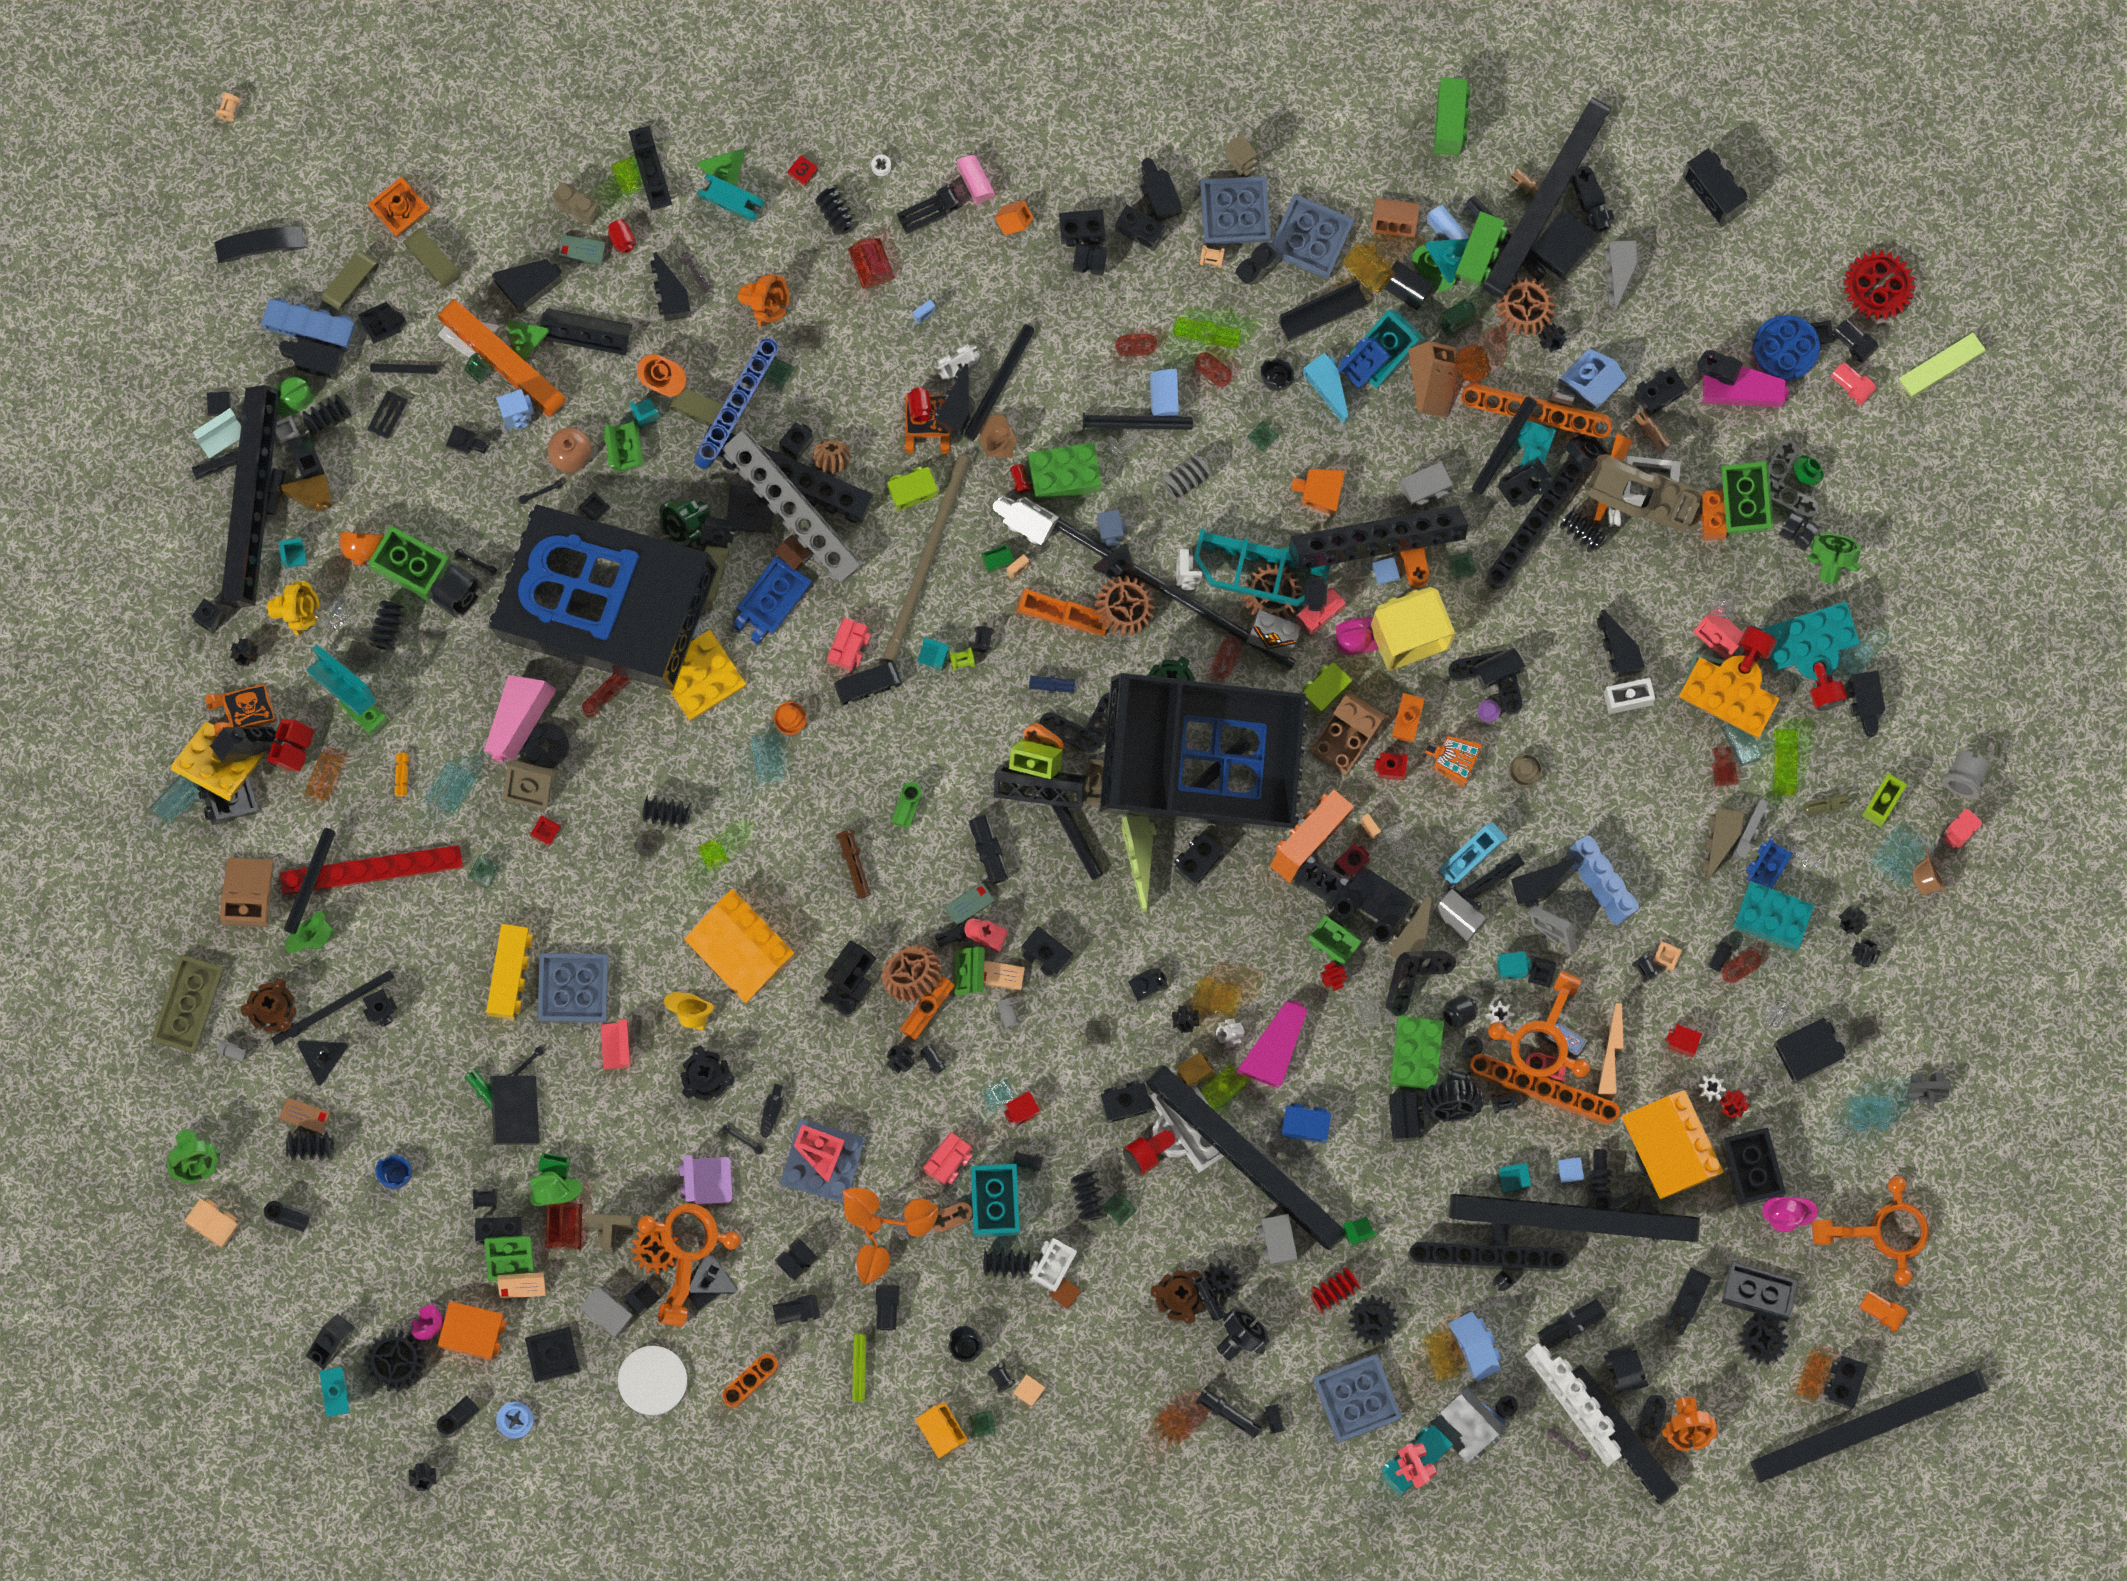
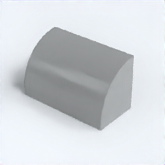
M1453 889L1449 891L1433 911L1439 919L1466 942L1486 920L1481 913L1474 910L1473 906Z

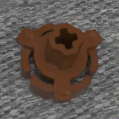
M277 978L274 983L261 984L259 986V991L261 992L259 995L256 991H251L247 1004L241 1006L242 1016H248L250 1022L257 1030H261L262 1026L255 1021V1015L263 1023H277L273 1027L264 1026L267 1034L278 1033L281 1030L286 1032L292 1027L291 1023L297 1010L294 1006H291L290 1014L285 1018L288 1004L283 995L289 998L292 1005L295 1004L296 1000L290 991L286 989V981ZM271 1002L273 1008L268 1009L267 1003Z
M1176 1270L1173 1277L1183 1278L1173 1279L1168 1282L1165 1288L1163 1287L1164 1283L1170 1280L1171 1276L1169 1274L1164 1275L1159 1284L1151 1288L1150 1295L1156 1298L1155 1303L1160 1313L1166 1312L1161 1303L1163 1298L1170 1310L1182 1313L1181 1315L1168 1313V1320L1184 1321L1186 1325L1195 1322V1316L1203 1308V1305L1199 1301L1198 1306L1191 1310L1197 1300V1290L1192 1282L1195 1278L1202 1276V1274L1197 1270L1191 1273ZM1179 1289H1182L1184 1293L1183 1299L1176 1295Z

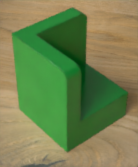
M1367 1217L1353 1222L1348 1221L1342 1225L1350 1248L1377 1236Z

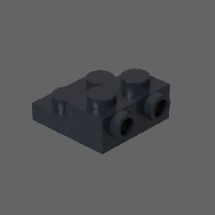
M249 777L230 801L202 786L197 788L199 798L204 799L206 804L204 816L206 820H211L212 825L231 822L235 818L257 814L259 811Z

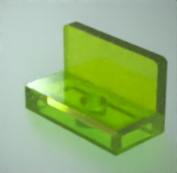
M1229 1064L1205 1085L1200 1092L1209 1106L1218 1112L1243 1090L1250 1080L1244 1074H1236L1235 1067Z

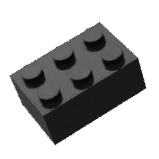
M1707 148L1687 162L1682 177L1719 225L1723 227L1743 213L1748 196L1741 186L1738 187L1732 173L1728 169L1725 170L1720 164L1719 156Z
M1768 1127L1723 1138L1720 1143L1738 1208L1766 1202L1771 1198L1783 1197L1786 1194Z

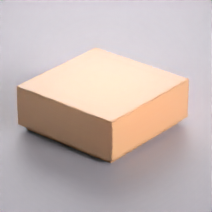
M1023 554L1007 567V574L1011 579H1014L1029 567L1028 558Z
M1369 813L1361 818L1360 824L1371 840H1374L1380 836L1381 831Z
M1661 941L1652 963L1673 971L1682 949Z
M1026 1374L1013 1394L1033 1407L1045 1390V1387Z

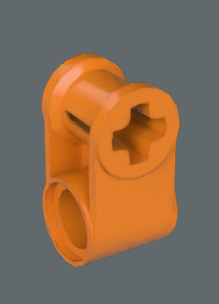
M1424 547L1401 551L1400 555L1401 559L1404 558L1402 563L1406 570L1409 584L1416 589L1423 588L1427 584L1429 577ZM1415 573H1419V575L1422 576V579H1419L1418 576H1415Z

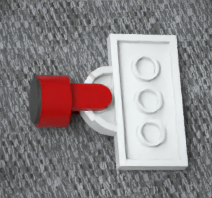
M1188 1086L1207 1103L1197 1086ZM1155 1093L1149 1096V1100L1160 1114V1117L1152 1128V1138L1146 1141L1143 1137H1138L1123 1147V1156L1127 1164L1135 1174L1143 1176L1159 1165L1157 1155L1160 1153L1175 1158L1187 1155L1199 1173L1224 1158L1220 1152Z

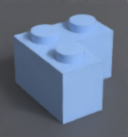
M1470 1312L1448 1323L1452 1337L1461 1350L1467 1368L1476 1382L1501 1370L1498 1362L1501 1360V1356L1497 1348H1493L1492 1345L1495 1343V1339L1490 1330L1486 1332L1487 1328L1482 1318L1477 1319L1474 1313Z

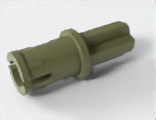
M1846 793L1832 797L1823 796L1822 799L1805 802L1803 806L1806 815L1825 811L1830 813V810L1848 808L1849 802L1846 801L1849 798Z

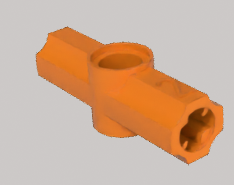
M941 976V980L936 981L938 987L931 988L932 994L926 993L924 999H919L917 1006L899 1029L908 1038L914 1041L918 1039L954 989L955 985L944 976ZM924 1003H930L934 1008L931 1012L925 1013L921 1010V1006Z

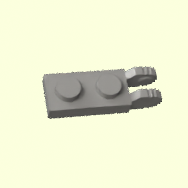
M1760 799L1755 803L1732 853L1734 858L1742 860L1750 852V841H1754L1759 833L1757 826L1760 821L1763 822L1769 812L1766 809L1768 801Z

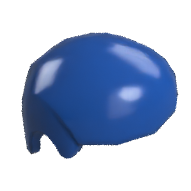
M391 1154L389 1157L383 1160L380 1159L377 1162L375 1168L376 1177L384 1187L399 1189L410 1181L412 1169L410 1163L404 1157Z

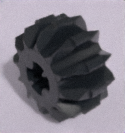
M1219 1259L1218 1267L1211 1262L1209 1267L1212 1271L1205 1270L1204 1274L1211 1277L1207 1278L1209 1284L1211 1283V1289H1215L1217 1295L1219 1291L1222 1292L1223 1299H1226L1227 1290L1233 1296L1235 1295V1290L1232 1287L1240 1288L1241 1284L1234 1280H1240L1242 1275L1234 1274L1237 1272L1238 1266H1234L1232 1269L1229 1268L1231 1261L1228 1260L1226 1266H1223L1222 1260ZM1223 1274L1224 1277H1228L1229 1281L1226 1280L1225 1284H1221V1281L1216 1280V1277L1219 1278V1275Z

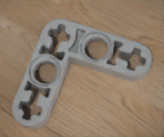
M1784 440L1779 444L1769 464L1771 489L1776 492L1779 488L1782 489L1778 499L1774 498L1776 493L1771 491L1772 503L1790 512L1796 511L1804 516L1805 519H1811L1818 512L1817 501L1782 483L1798 452V446L1794 441ZM1790 446L1793 454L1789 453L1784 461L1781 459L1784 453L1782 447ZM1775 464L1781 465L1784 469L1783 474L1775 475L1772 472V466ZM1785 493L1793 495L1794 502L1791 504L1784 503L1782 495ZM1800 498L1802 499L1800 504L1804 506H1807L1808 503L1811 504V509L1814 510V512L1809 511L1808 513H1805V508L1801 505L1798 506V509L1794 507L1797 504L1798 499Z

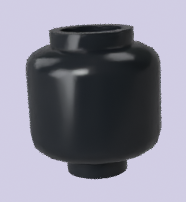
M1462 994L1445 1003L1443 1017L1450 1026L1461 1028L1476 1019L1478 1006L1474 999Z

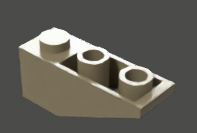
M1717 808L1715 814L1710 815L1709 827L1712 828V834L1707 836L1705 849H1709L1708 858H1704L1702 871H1706L1705 878H1710L1740 837L1744 812Z
M1427 896L1425 900L1420 899L1413 909L1416 913L1412 919L1407 917L1400 927L1403 929L1400 936L1394 935L1389 942L1388 947H1390L1388 954L1396 960L1404 952L1424 950L1432 899L1430 896Z

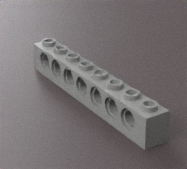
M746 430L740 431L722 448L725 451L724 457L731 464L735 463L740 468L739 474L746 481L750 480L754 484L753 490L761 498L764 496L769 501L768 507L776 515L779 513L783 517L784 521L782 522L790 531L794 530L799 536L797 539L801 545L812 550L814 553L812 557L820 565L824 564L828 569L827 574L833 581L844 582L863 565L860 559ZM744 451H748L752 456L749 464L742 460ZM759 468H763L767 473L764 480H760L757 477V470ZM773 485H778L781 488V495L779 497H775L772 494L771 489ZM789 501L796 505L794 514H790L786 510V505ZM804 518L808 519L811 523V528L808 531L801 527V521ZM818 535L823 536L826 540L823 548L816 544V537ZM833 552H837L840 555L841 560L839 564L832 563L830 556Z

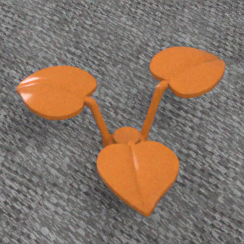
M864 1188L842 1190L846 1219L850 1224L866 1231L865 1235L873 1243V1246H862L857 1254L856 1267L860 1281L863 1284H869L883 1276L889 1268L890 1256L888 1251L883 1247H878V1243L872 1233L877 1232L881 1228V1223L907 1225L908 1234L916 1237L928 1233L936 1223L938 1217L937 1205L927 1199L917 1198L911 1200L905 1207V1221L884 1219L873 1214L879 1209L880 1205L879 1198L873 1191Z

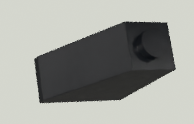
M548 259L494 272L492 279L521 314L562 282L560 275L562 271L556 263L551 264Z

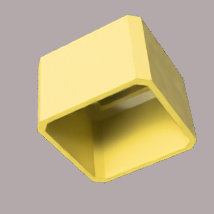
M1432 587L1420 591L1413 590L1401 598L1397 599L1395 597L1385 601L1384 604L1377 607L1370 626L1388 671L1449 649L1455 637V631L1439 592Z

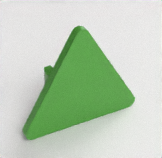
M740 149L699 161L698 166L707 174L736 186L745 152Z
M512 320L507 321L512 350L526 361L548 334L549 330L548 328Z

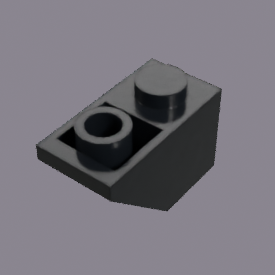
M309 435L288 442L303 480L325 474Z
M337 1313L322 1327L306 1356L324 1370L348 1341L355 1327Z

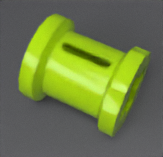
M971 647L967 648V651L949 652L953 672L962 667H975Z

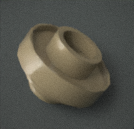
M1518 755L1510 763L1509 777L1519 787H1532L1541 778V763L1532 755Z

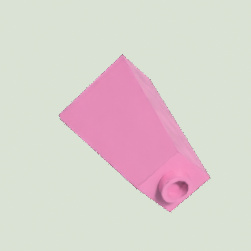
M508 675L484 749L485 752L492 755L491 759L502 763L505 760H515L555 694V687L546 681Z

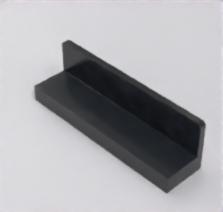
M1360 280L1281 314L1278 323L1287 341H1291L1368 306L1360 289Z
M546 309L541 319L540 327L548 328L549 330L543 340L626 356L629 335L633 325Z

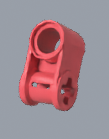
M975 918L969 919L964 928L968 938L978 942L986 949H994L993 951L997 953L1001 952L1008 934V930L991 921H980Z
M1532 1053L1528 1056L1525 1064L1531 1067L1530 1061L1536 1059L1541 1063L1540 1069H1546L1557 1061L1558 1056ZM1562 1066L1558 1074L1555 1073L1547 1078L1564 1084L1566 1082L1564 1078L1566 1067Z

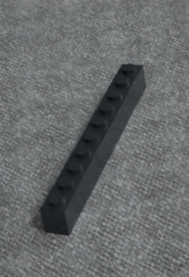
M266 385L245 388L220 602L234 608L256 605L280 397L279 390Z

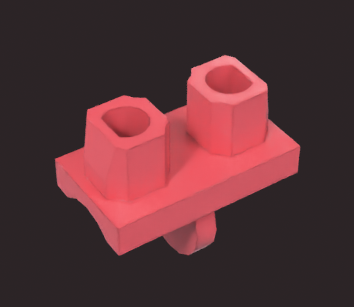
M1410 1443L1398 1451L1401 1457L1398 1460L1401 1469L1396 1471V1475L1404 1474L1407 1482L1412 1480L1416 1489L1431 1481L1430 1479L1437 1474L1434 1465L1430 1463L1423 1466L1420 1458L1427 1455V1451L1422 1443L1417 1445Z

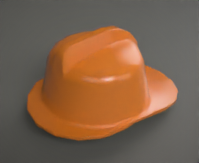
M657 354L646 355L637 365V376L640 382L660 394L669 397L677 396L686 386L687 379L683 368L666 357Z

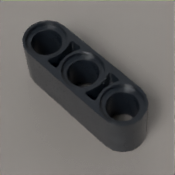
M889 662L836 681L834 686L841 705H847L849 701L856 702L870 697L869 694L874 693L876 695L890 690L892 686H895V688L902 685V680L895 662Z

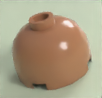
M567 427L558 430L552 435L548 442L547 453L550 462L555 468L562 472L573 473L583 469L590 461L592 447L590 440L582 431Z

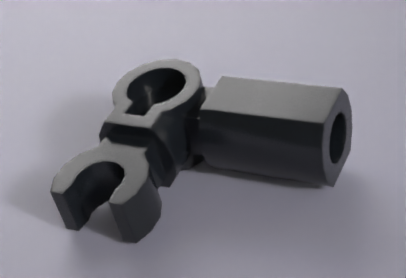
M863 977L851 995L847 994L848 998L842 995L839 997L835 989L828 986L827 991L832 994V997L825 999L821 996L820 1000L826 1005L832 1004L833 1008L842 1016L850 1017L855 1012L856 1002L860 1003L872 983Z

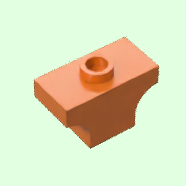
M1403 693L1392 738L1411 743L1414 742L1424 698Z

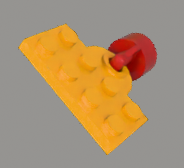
M1751 625L1747 626L1738 643L1745 649L1743 654L1730 657L1720 667L1699 657L1679 698L1759 739L1780 698L1760 688L1762 674L1757 661L1760 657L1769 659L1777 641L1770 633Z

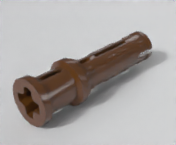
M847 830L836 834L835 837L839 840L842 849L841 857L846 859L857 899L871 896V892L859 858L861 850L855 842V831Z

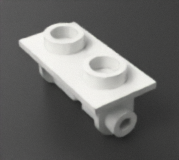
M967 343L957 348L958 353L951 357L947 354L937 360L938 364L934 368L941 369V372H939L941 379L949 380L954 377L960 363L962 367H964L965 363L968 364V368L977 364L978 360L981 359L978 351L973 352L977 347L975 345L969 346Z

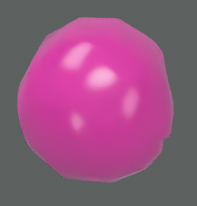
M429 1304L419 1310V1320H412L413 1329L411 1333L419 1340H428L435 1337L443 1327L444 1319L434 1304Z

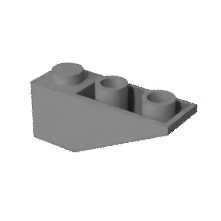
M1636 240L1609 242L1608 249L1604 250L1605 263L1609 262V270H1606L1607 284L1611 283V291L1608 292V304L1612 305L1613 311L1617 310L1638 262Z

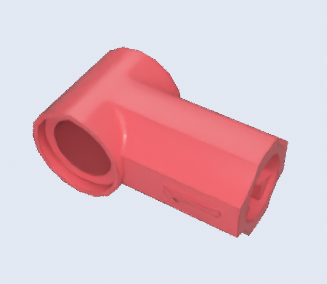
M1844 361L1830 376L1848 391L1847 394L1851 399L1857 400L1856 403L1858 405H1863L1877 390L1874 382L1866 376L1861 377Z

